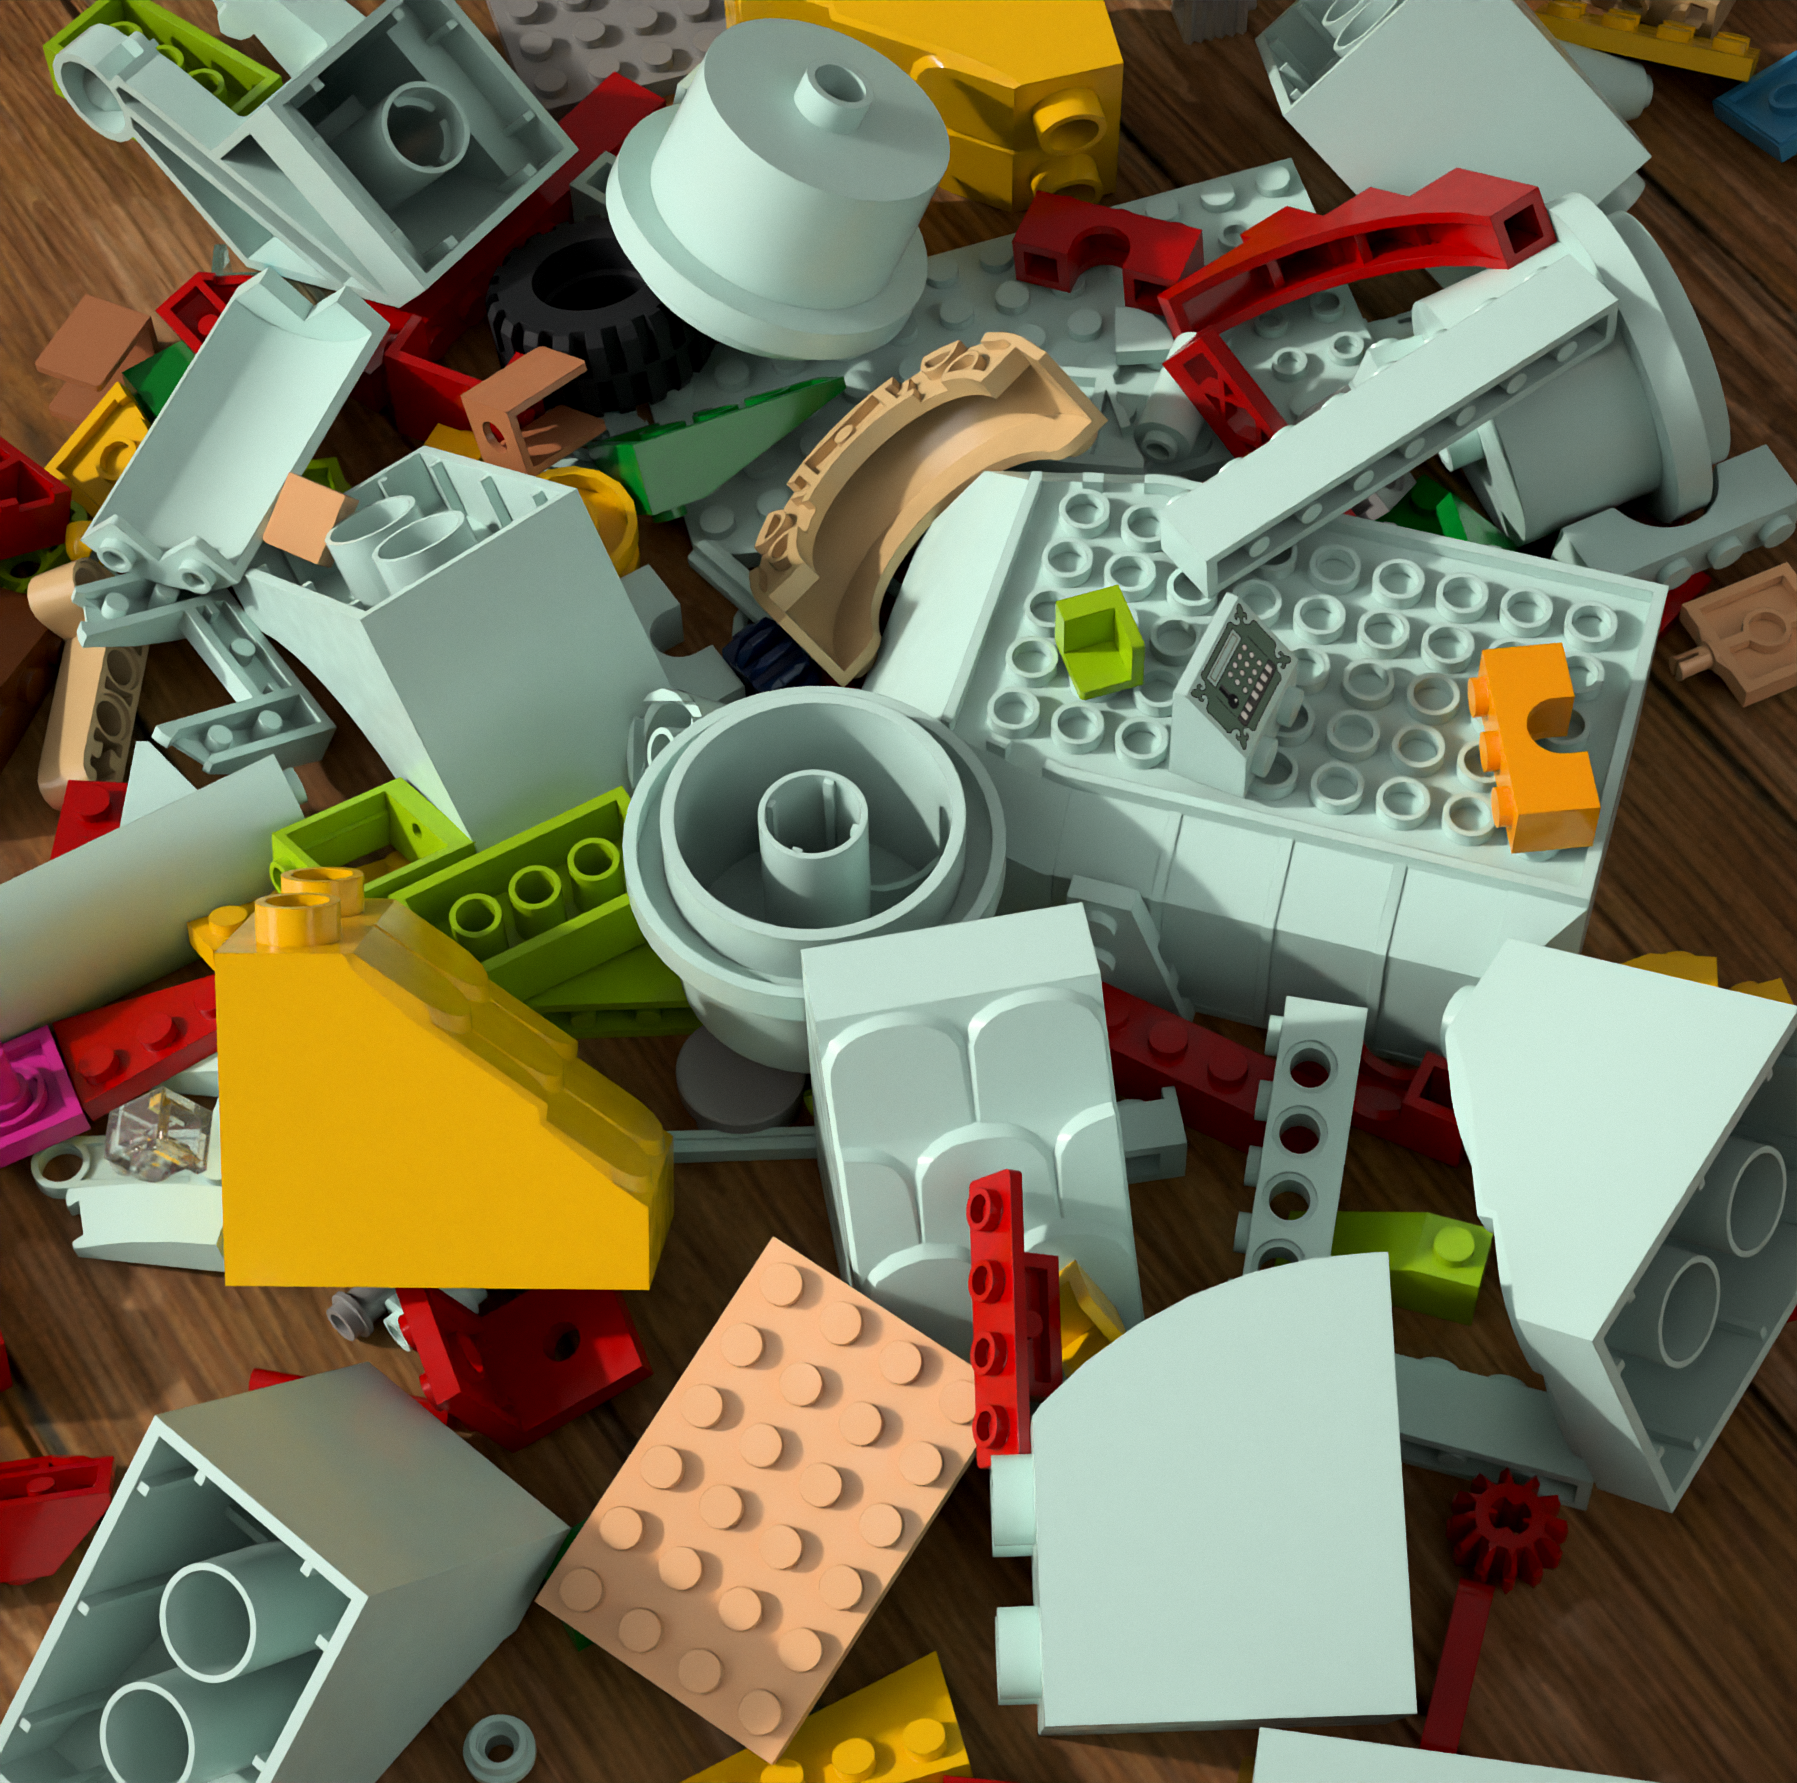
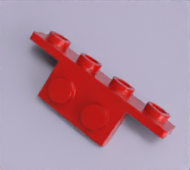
M1004 1169L972 1181L969 1186V1199L966 1206V1218L970 1226L971 1270L968 1278V1289L972 1298L973 1342L970 1350V1361L975 1379V1415L972 1423V1433L977 1448V1465L983 1469H991V1455L1031 1454L1029 1402L1043 1403L1063 1384L1059 1258L1054 1255L1024 1252L1022 1173L1019 1170Z

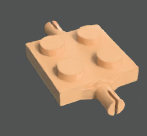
M1788 562L1682 604L1679 620L1696 642L1697 647L1669 658L1670 671L1672 675H1675L1677 681H1682L1707 669L1713 670L1714 673L1723 679L1743 708L1797 686V574Z

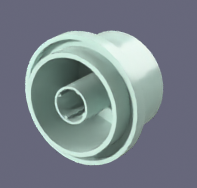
M764 18L741 22L726 29L714 39L682 103L667 106L651 113L634 126L625 138L607 180L606 207L609 221L624 253L654 294L677 316L707 336L735 349L779 360H840L857 357L872 352L892 340L906 324L924 290L927 280L928 259L923 236L918 225L947 169L950 159L949 137L940 113L924 90L895 63L864 43L830 28L799 20Z
M1571 192L1545 203L1557 242L1509 270L1488 268L1416 301L1412 308L1414 336L1421 334L1424 341H1426L1436 331L1449 329L1473 314L1477 307L1487 299L1498 298L1518 286L1535 269L1541 266L1548 267L1568 253L1619 299L1616 335L1613 342L1438 452L1441 461L1450 472L1462 467L1475 494L1495 526L1513 540L1517 547L1560 531L1561 528L1635 499L1651 516L1663 523L1673 522L1706 507L1711 500L1713 489L1712 465L1726 459L1730 449L1729 416L1719 375L1698 318L1669 261L1650 233L1635 217L1620 210L1605 216L1594 202L1578 192Z
M802 686L763 692L732 702L695 721L667 744L648 766L636 786L624 823L622 849L626 887L631 909L641 932L661 960L680 977L687 1001L706 1029L724 1045L752 1061L784 1071L810 1074L801 949L994 917L1002 895L1005 879L1006 827L1003 808L987 770L966 743L943 723L905 702L878 693L837 686Z

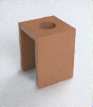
M85 293L35 361L37 371L66 381L49 405L50 414L68 422L81 425L117 381L125 386L121 372L160 352L151 316Z
M539 346L460 395L483 462L536 476L606 431L607 428L603 419L564 405L556 406L522 429H520L516 417L521 412L586 372L585 361L544 346ZM490 423L499 429L505 440L500 443L497 441L492 433Z

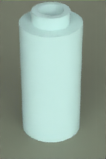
M1186 332L1178 335L1166 360L1197 332ZM1164 366L1136 425L1133 437L1147 458L1157 463L1168 464L1181 462L1189 457L1205 419Z

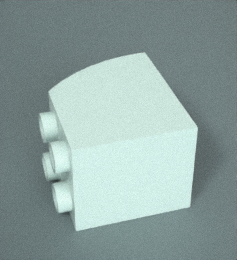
M1370 1252L1306 1259L1251 1272L1179 1301L1135 1325L1088 1359L1040 1404L1032 1415L1030 1425L1031 1454L991 1455L989 1484L992 1556H1031L1033 1606L997 1607L995 1642L998 1705L1037 1704L1038 1736L1260 1729V1727L1292 1728L1378 1725L1417 1714L1388 1252Z

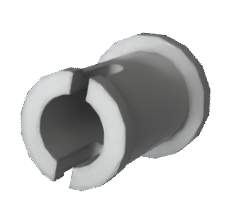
M353 1287L347 1293L338 1291L332 1297L333 1305L326 1310L327 1317L333 1327L347 1340L354 1341L358 1336L367 1338L374 1332L373 1323L387 1312L385 1301L395 1294L396 1290L395 1288Z

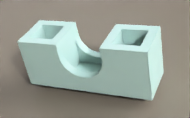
M649 564L620 578L672 689L686 691L727 705L746 698L744 684L713 645L685 657H673L663 653L684 641L681 607L678 600Z

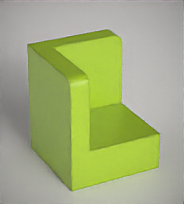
M1119 584L1056 601L1055 643L1080 699L1089 700L1143 685L1145 644Z

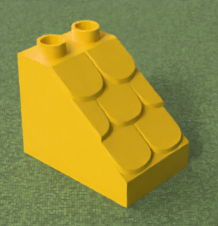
M724 0L727 29L741 22L764 18H783L813 23L838 31L864 43L887 57L906 72L933 102L941 115L948 133L950 159L938 185L944 190L1011 213L1028 210L1037 190L1060 196H1071L1093 204H1097L1103 195L1116 192L1124 62L1104 0Z
M308 867L282 873L281 894L268 895L256 899L255 911L214 952L225 1286L650 1290L674 1216L673 1136L663 1129L655 1114L634 1096L577 1057V1040L488 978L483 965L456 941L396 899L364 898L363 871L346 867Z

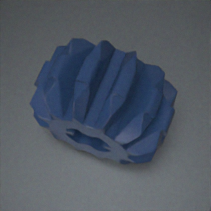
M764 617L754 624L750 623L732 636V640L722 648L723 659L744 684L746 697L783 688L822 686L819 680V672L811 664L810 656L802 650L799 644L775 620Z

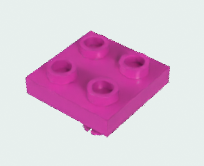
M48 1025L2 1044L0 1041V1168L91 1129Z

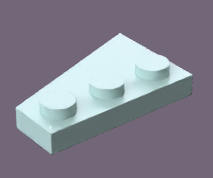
M1073 874L1066 895V905L1083 902L1101 973V981L1193 1022L1196 1011L1190 998L1180 997L1177 984L1180 977L1174 964L1164 962L1160 955L1158 945L1161 937L1139 890Z

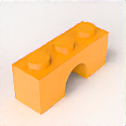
M1562 642L1484 649L1481 654L1478 677H1472L1468 680V703L1472 718L1482 717L1485 732L1480 733L1479 738L1481 765L1484 772H1494L1497 787L1492 788L1491 792L1493 820L1496 828L1506 827L1511 854L1593 846L1601 806L1588 751L1556 753L1548 751L1534 742L1543 738L1567 736L1575 695Z

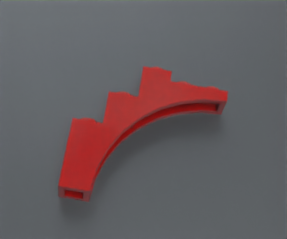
M1456 167L1411 196L1370 187L1324 216L1286 206L1241 233L1240 236L1243 241L1241 245L1158 294L1157 299L1174 340L1182 333H1198L1210 324L1218 334H1221L1271 309L1308 295L1361 279L1405 270L1440 266H1480L1509 270L1557 242V238L1538 186Z

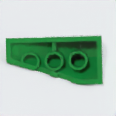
M844 376L817 377L744 399L746 407L740 409L738 404H730L693 412L692 419L694 424L688 426L686 421H677L663 425L657 422L587 444L589 456L599 471L621 483L634 501L636 515H651L653 523L665 522L686 515L688 512L685 504L706 498L847 387Z

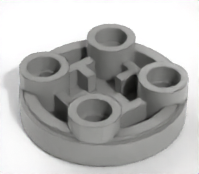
M704 1025L694 1031L686 1040L680 1050L676 1063L679 1097L686 1111L696 1121L699 1130L749 1134L769 1128L790 1126L800 1114V1105L804 1097L803 1093L808 1085V1074L784 1071L752 1061L724 1045Z

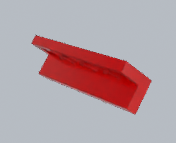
M1211 324L1195 334L1162 363L1234 458H1244L1268 443L1280 429L1288 426L1284 418ZM1351 508L1342 513L1357 517Z

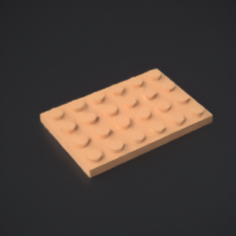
M773 1236L534 1601L771 1765H775L784 1754L977 1454L976 1443L972 1433V1423L975 1415V1379L972 1365Z

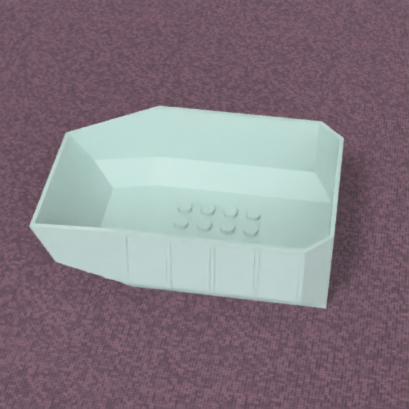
M984 471L921 535L882 635L881 643L877 650V660L869 670L862 690L882 694L905 702L943 723L966 743L987 770L997 790L1003 808L1006 827L1005 879L1002 895L994 917L1066 905V895L1073 874L1138 889L1161 937L1158 945L1160 955L1164 962L1174 964L1180 977L1177 984L1180 997L1190 998L1196 1012L1268 1029L1270 1015L1284 1016L1287 996L1368 1008L1364 1042L1370 1052L1375 1056L1415 1066H1420L1427 1051L1444 1057L1440 1045V1028L1450 999L1460 988L1466 985L1476 986L1508 938L1581 955L1636 738L1669 585L1623 576L1604 569H1591L1505 550L1495 545L1487 546L1396 526L1395 523L1386 521L1382 523L1341 514L1208 599L1161 549L1159 510L1164 508L1175 495L1185 490H1193L1201 485V482L1188 480L1186 477L1164 474L1132 475L1094 472ZM1119 584L1145 644L1143 685L1115 693L1082 700L1076 692L1055 643L1056 601ZM1226 592L1239 596L1298 659L1296 687L1304 690L1302 704L1293 725L1290 728L1281 725L1275 736V739L1278 740V748L1270 771L1265 778L1255 775L1244 799L1169 772L1173 692ZM1562 642L1575 695L1567 736L1543 738L1534 742L1542 748L1556 753L1588 751L1601 806L1593 846L1511 854L1506 827L1496 828L1493 820L1491 792L1492 788L1497 787L1494 772H1484L1481 765L1479 738L1480 733L1485 732L1482 717L1472 718L1468 703V680L1472 677H1478L1481 654L1484 649Z

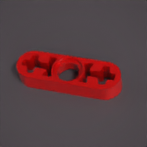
M1460 1577L1419 1749L1451 1754L1457 1753L1495 1586Z

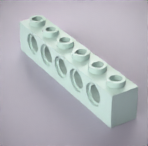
M1287 996L1284 1016L1270 1015L1265 1055L1277 1057L1273 1081L1260 1080L1254 1120L1267 1122L1263 1147L1249 1146L1244 1186L1256 1187L1252 1213L1239 1211L1233 1252L1246 1254L1243 1275L1259 1271L1261 1266L1272 1258H1284L1294 1263L1311 1258L1331 1256L1368 1008ZM1312 1061L1323 1066L1329 1077L1322 1085L1307 1088L1296 1083L1290 1073L1296 1065ZM1303 1126L1316 1134L1319 1143L1310 1152L1297 1154L1287 1150L1281 1143L1280 1137L1291 1127ZM1282 1192H1295L1306 1200L1309 1209L1302 1217L1296 1220H1284L1272 1212L1270 1202L1276 1195Z

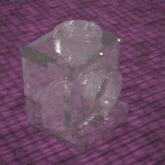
M164 1086L157 1088L109 1111L103 1158L109 1161L112 1169L119 1175H132L136 1179L156 1183L163 1181L184 1169L198 1175L207 1170L213 1112Z

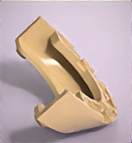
M988 332L985 333L980 341L982 344L969 348L958 340L924 356L920 366L921 371L902 384L894 377L888 379L856 405L817 444L787 482V485L794 493L784 509L768 513L754 546L762 555L760 565L749 572L750 588L753 597L841 687H845L852 679L860 678L866 674L877 660V650L882 638L879 632L881 603L898 566L906 555L916 549L921 535L931 526L933 521L984 471H1004L1016 465L1036 460L1051 459L1058 461L1067 457H1077L1093 445L1097 438L1098 430L1108 421L1050 355L1027 339L1014 333Z

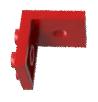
M395 1288L404 1314L398 1317L399 1327L408 1344L414 1351L418 1352L425 1372L420 1374L419 1381L427 1400L437 1411L445 1410L460 1419L469 1431H479L512 1453L528 1446L654 1374L621 1290L531 1289L484 1317H480L439 1288ZM578 1330L580 1342L576 1352L566 1360L556 1361L555 1347L558 1340L565 1333Z

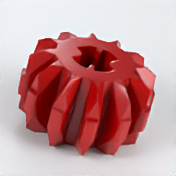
M1508 1467L1500 1472L1497 1485L1479 1473L1472 1480L1471 1493L1459 1491L1454 1496L1451 1511L1455 1516L1448 1519L1446 1523L1445 1536L1447 1540L1457 1544L1452 1555L1455 1567L1476 1564L1473 1580L1484 1583L1490 1575L1499 1577V1585L1505 1595L1513 1590L1516 1576L1534 1589L1542 1581L1543 1569L1554 1570L1557 1568L1563 1555L1559 1545L1566 1541L1569 1530L1567 1521L1556 1517L1561 1507L1558 1495L1538 1497L1540 1482L1537 1475L1526 1480L1524 1485L1521 1486L1514 1484V1477Z

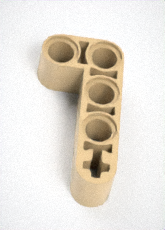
M80 558L36 575L30 580L27 591L29 605L35 617L65 640L37 780L44 800L53 809L58 811L62 809L68 780L123 782L150 645L82 648L78 641L77 629L80 622L85 621L83 608L72 603L71 596L75 586L115 576L91 558Z

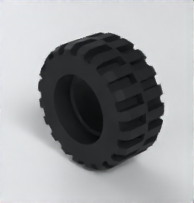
M600 214L584 216L585 221L572 224L569 221L553 225V230L548 233L541 234L538 232L527 238L524 247L521 249L513 248L505 256L502 266H497L488 284L489 288L485 295V307L501 370L506 367L516 352L525 355L539 346H544L585 361L586 372L543 398L545 411L550 407L553 409L556 406L564 405L598 418L604 417L606 412L619 411L620 415L636 411V406L647 402L654 405L666 399L667 393L672 389L680 391L689 384L693 377V372L700 373L716 345L715 339L685 322L654 294L621 248L609 218H602Z

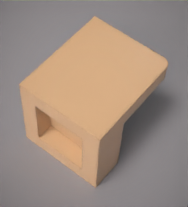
M289 472L263 534V541L314 564L331 568L334 559L324 541L326 535L337 523L355 512L359 500Z

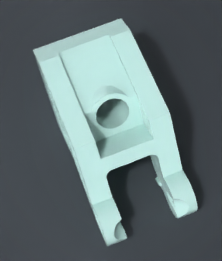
M212 0L218 10L217 18L221 33L238 40L250 38L255 34L291 77L288 82L248 116H239L178 65L160 54L156 49L159 44L154 38L149 41L139 31H134L130 36H126L116 28L98 23L90 26L56 54L52 64L55 79L64 97L75 112L92 129L107 139L121 143L134 137L246 267L263 271L270 266L281 277L333 291H338L347 285L363 299L397 308L402 307L427 290L579 151L578 147L455 0H386L367 17L346 0Z

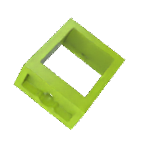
M399 777L273 832V862L270 863L269 873L274 887L281 894V874L286 871L308 867H340L391 844L411 863L364 884V898H388V895L475 855L474 843L476 841L472 842L445 814L402 777Z

